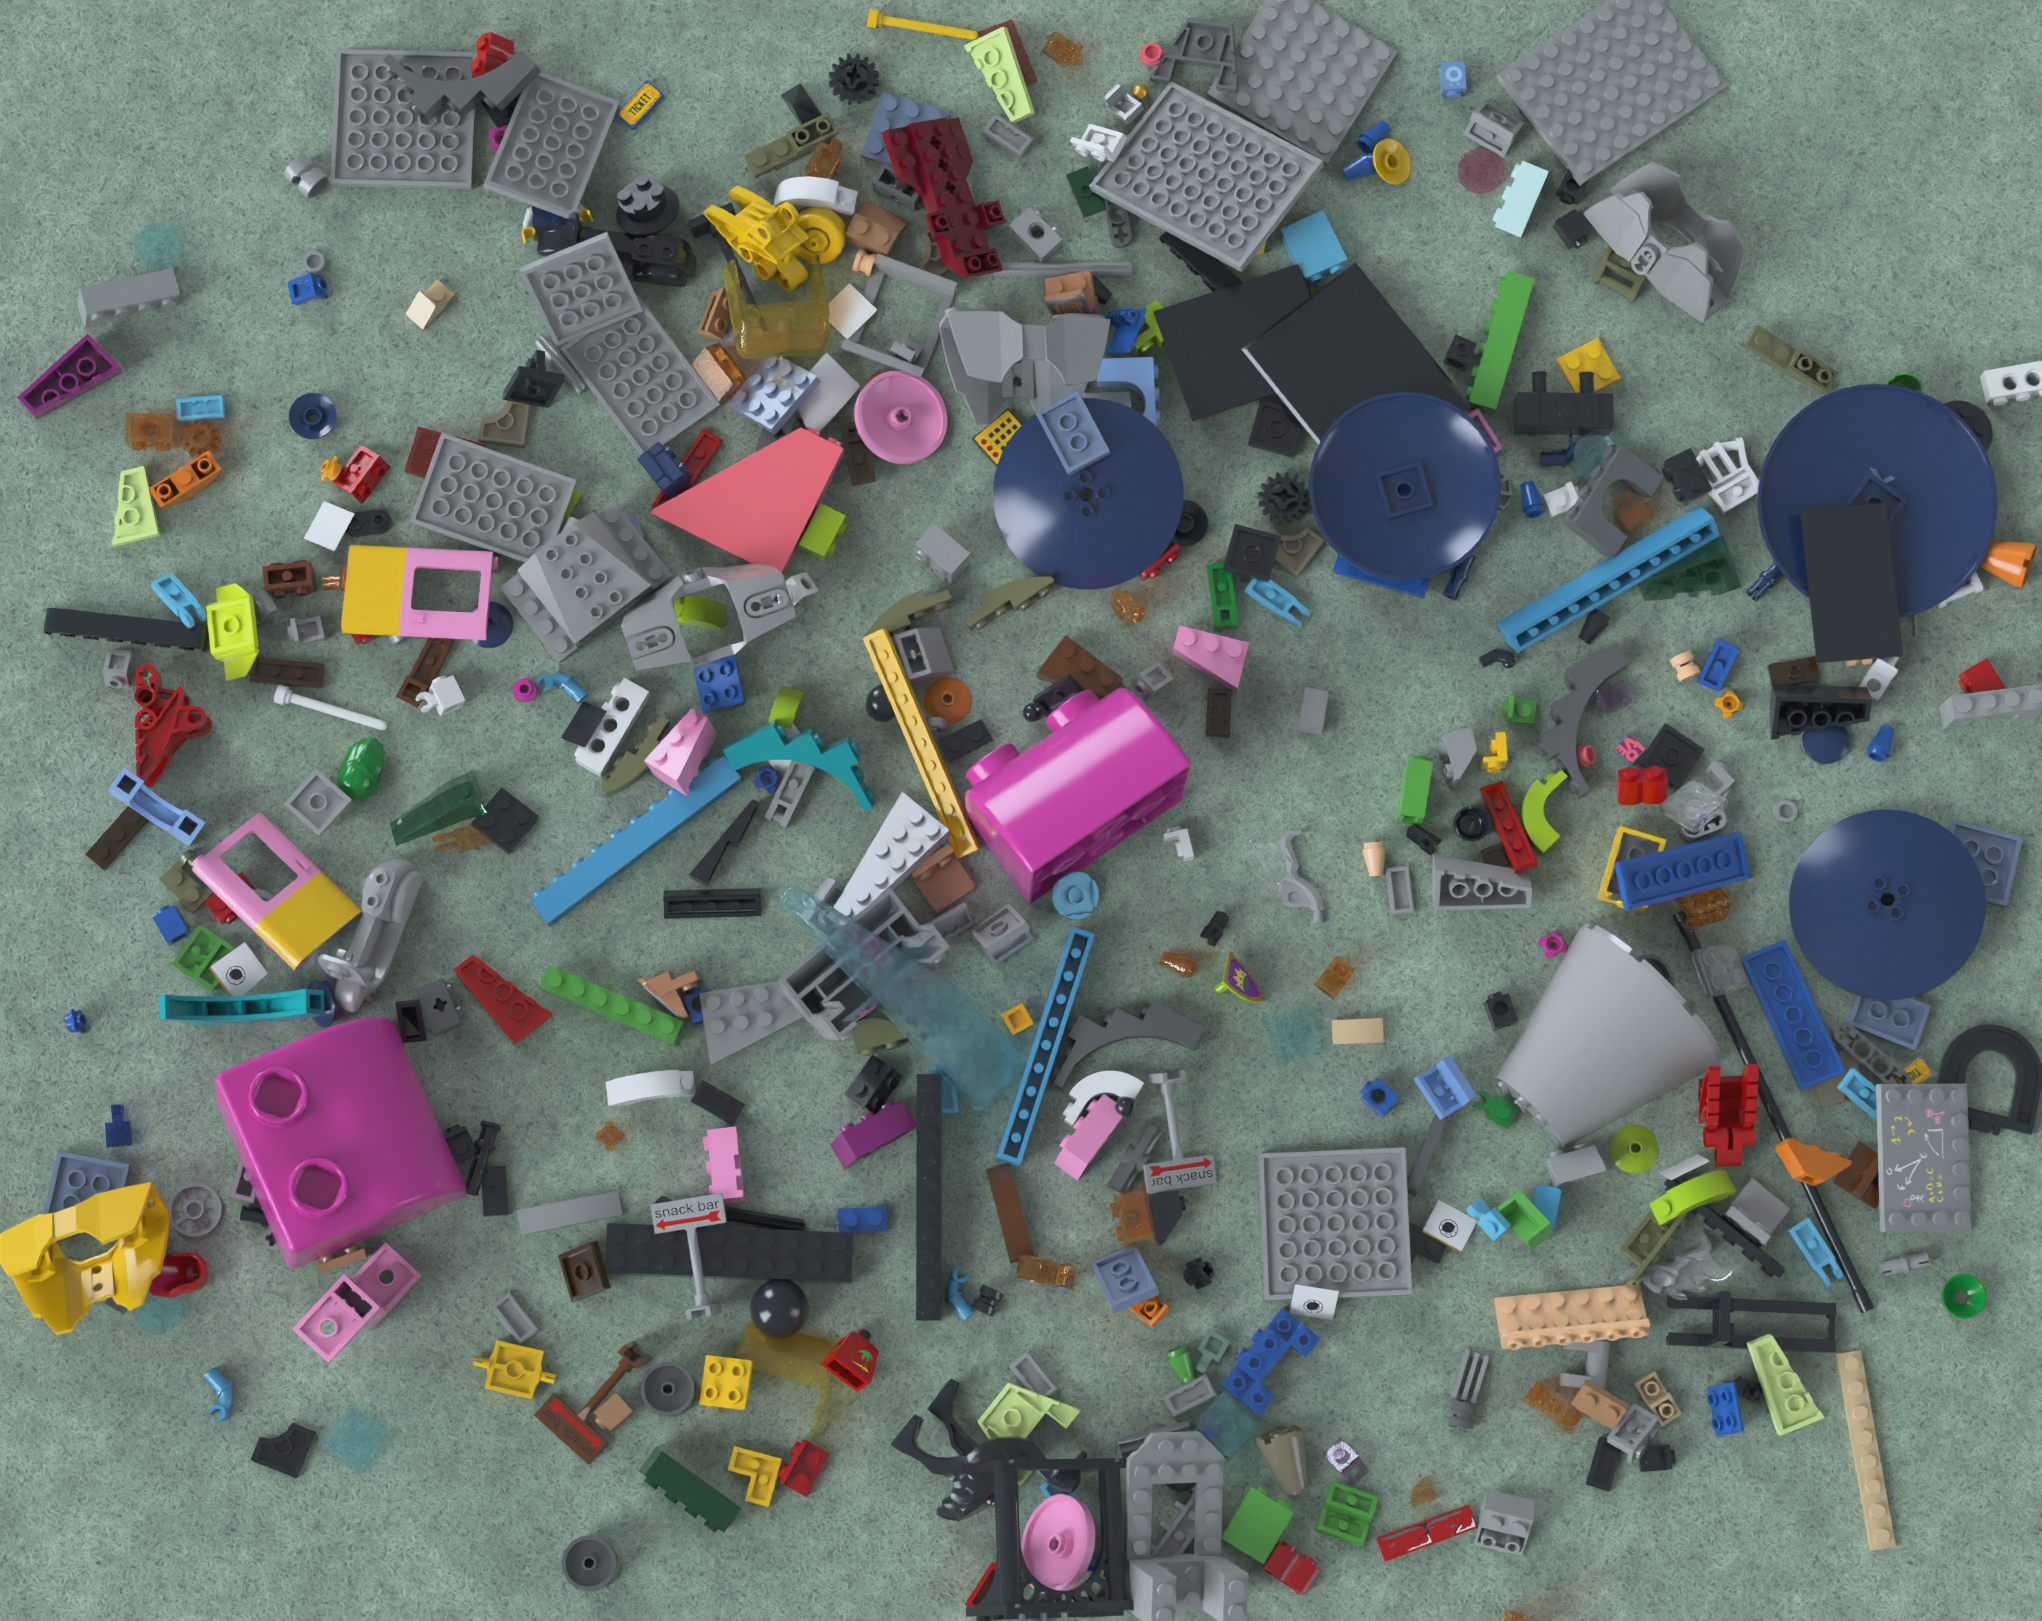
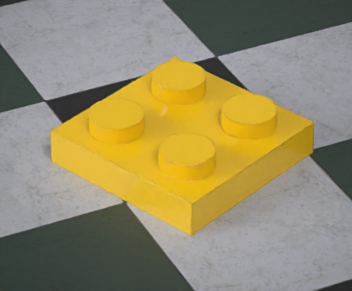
M1598 338L1556 359L1558 366L1574 393H1580V372H1594V393L1620 380L1618 372Z

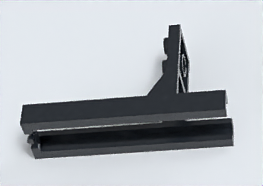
M1720 1291L1710 1297L1667 1296V1307L1712 1310V1334L1668 1332L1666 1346L1749 1350L1747 1342L1761 1336L1734 1335V1323H1730V1313L1744 1311L1826 1315V1318L1829 1319V1338L1782 1337H1774L1782 1351L1836 1352V1303L1731 1298V1292Z

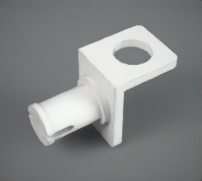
M807 572L791 576L785 581L793 606L802 598L816 594L819 591ZM801 580L806 581L810 589H806L802 585ZM777 594L774 596L773 601L780 603L783 600V596Z
M1899 657L1882 658V660L1878 658L1870 667L1859 687H1867V682L1870 679L1878 680L1880 690L1876 692L1869 690L1871 698L1878 701L1898 672V669L1894 666Z

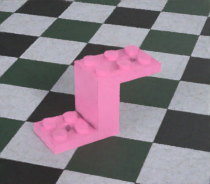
M385 1242L353 1278L343 1274L292 1330L328 1363H331L364 1326L373 1330L422 1275ZM385 1270L392 1271L394 1275L393 1281L389 1284H384L380 1280L381 1273ZM326 1321H332L335 1325V1330L330 1335L323 1334L321 1329Z

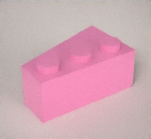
M691 708L644 761L655 777L688 796L690 792L688 787L693 777H697L699 773L698 767L702 759H706L718 733L707 717Z
M736 1126L707 1130V1136L703 1137L704 1150L709 1151L710 1158L709 1161H706L707 1175H711L712 1185H709V1195L723 1193L724 1204L744 1202L745 1194Z

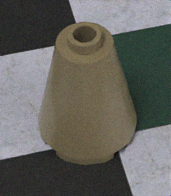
M1293 1424L1294 1429L1289 1430L1286 1425L1262 1433V1439L1255 1438L1258 1448L1285 1493H1290V1496L1303 1493L1304 1488L1308 1485L1304 1429L1302 1424Z

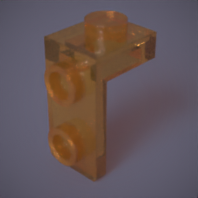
M1538 1381L1529 1389L1527 1396L1523 1400L1530 1407L1545 1414L1568 1434L1572 1433L1583 1417V1414L1559 1393Z

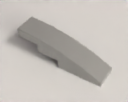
M618 1191L517 1211L522 1235L563 1229L623 1215Z

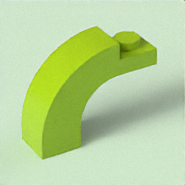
M1562 770L1557 774L1551 772L1543 780L1545 785L1536 779L1522 802L1520 812L1521 825L1531 847L1540 856L1561 837L1546 821L1544 803L1546 798L1568 777Z
M1717 1170L1695 1177L1668 1190L1667 1194L1649 1203V1206L1659 1225L1663 1226L1694 1208L1708 1203L1717 1204L1737 1191L1726 1170Z

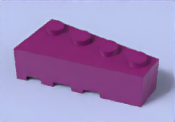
M87 333L26 388L17 399L37 420L123 372L121 367Z

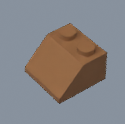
M866 201L856 212L845 232L846 242L870 254L875 253L890 258L909 221Z

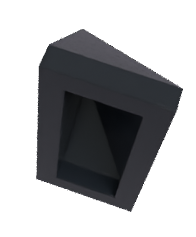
M801 83L781 95L800 125L822 115Z
M420 999L396 1001L395 1006L403 1043L426 1041Z

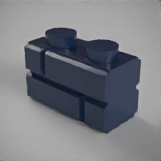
M656 442L648 451L641 454L637 460L666 497L672 499L680 490H683L691 483L690 479L686 476L690 472L681 461L678 464L674 461V458L677 456L668 445L664 448L660 442Z

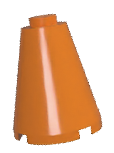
M1991 540L1990 546L1979 566L2015 588L2023 589L2029 576L2027 574L2036 555L2037 546L2027 542Z

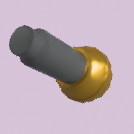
M1138 84L1133 88V96L1143 105V113L1145 115L1151 107L1148 100V88L1143 84Z

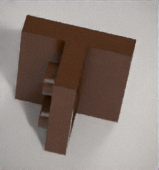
M1859 1141L1848 1157V1160L1852 1161L1851 1165L1839 1172L1832 1183L1872 1209H1875L1879 1203L1878 1151H1873Z

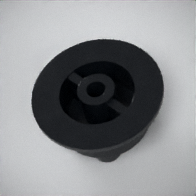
M640 175L618 193L619 206L616 212V221L621 230L629 235L648 236L658 233L668 227L677 217L680 209L679 198L673 190L663 186L660 181L648 178L646 175Z
M1956 400L1944 403L1945 406L1961 417L1972 429L1985 452H1987L1992 442L1993 431L1990 420L1985 412L1975 404L1967 401Z

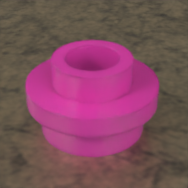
M528 678L519 679L513 686L515 698L520 702L533 700L537 694L536 684ZM523 686L529 687V691L525 694L520 692Z

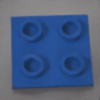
M1133 308L1110 311L1107 314L1106 319H1110V325L1116 327L1106 355L1131 352L1137 343L1136 337L1139 329L1145 322L1146 308L1137 310Z
M735 655L693 668L703 714L732 705L734 707L744 705L745 697Z
M1735 1382L1708 1387L1707 1402L1711 1406L1713 1417L1711 1424L1715 1430L1716 1437L1743 1432L1744 1428Z

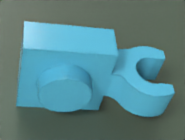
M1480 1197L1466 1209L1469 1215L1481 1219L1477 1224L1493 1241L1511 1226L1495 1207L1490 1210L1485 1201Z

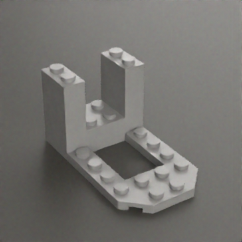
M1199 1431L1150 1433L1136 1452L1133 1451L1126 1460L1124 1524L1126 1600H1133L1134 1610L1128 1611L1141 1621H1175L1176 1611L1203 1610L1217 1621H1247L1248 1573L1221 1555L1224 1456ZM1196 1483L1194 1554L1150 1556L1153 1484Z

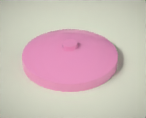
M898 370L882 373L874 377L862 389L855 404V424L860 438L868 449L888 462L912 464L922 461L940 446L945 437L948 418L944 401L935 387L922 377L919 378Z
M1057 1494L1047 1498L1034 1510L1023 1533L1021 1550L1028 1569L1043 1585L1055 1590L1065 1591L1075 1587L1082 1579L1090 1565L1095 1546V1525L1092 1514L1083 1501L1065 1494Z

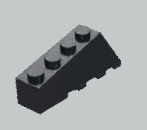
M1772 685L1770 698L1771 740L1779 739L1783 735H1800L1801 732L1814 729L1821 731L1825 730V727L1835 725L1841 727L1870 721L1872 698L1868 687Z

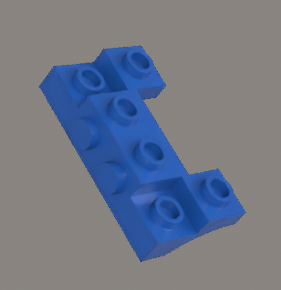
M1281 1309L1264 1331L1259 1328L1251 1338V1341L1254 1342L1249 1350L1243 1348L1235 1358L1239 1363L1220 1386L1260 1416L1275 1397L1260 1384L1289 1346L1306 1358L1321 1338L1285 1310Z

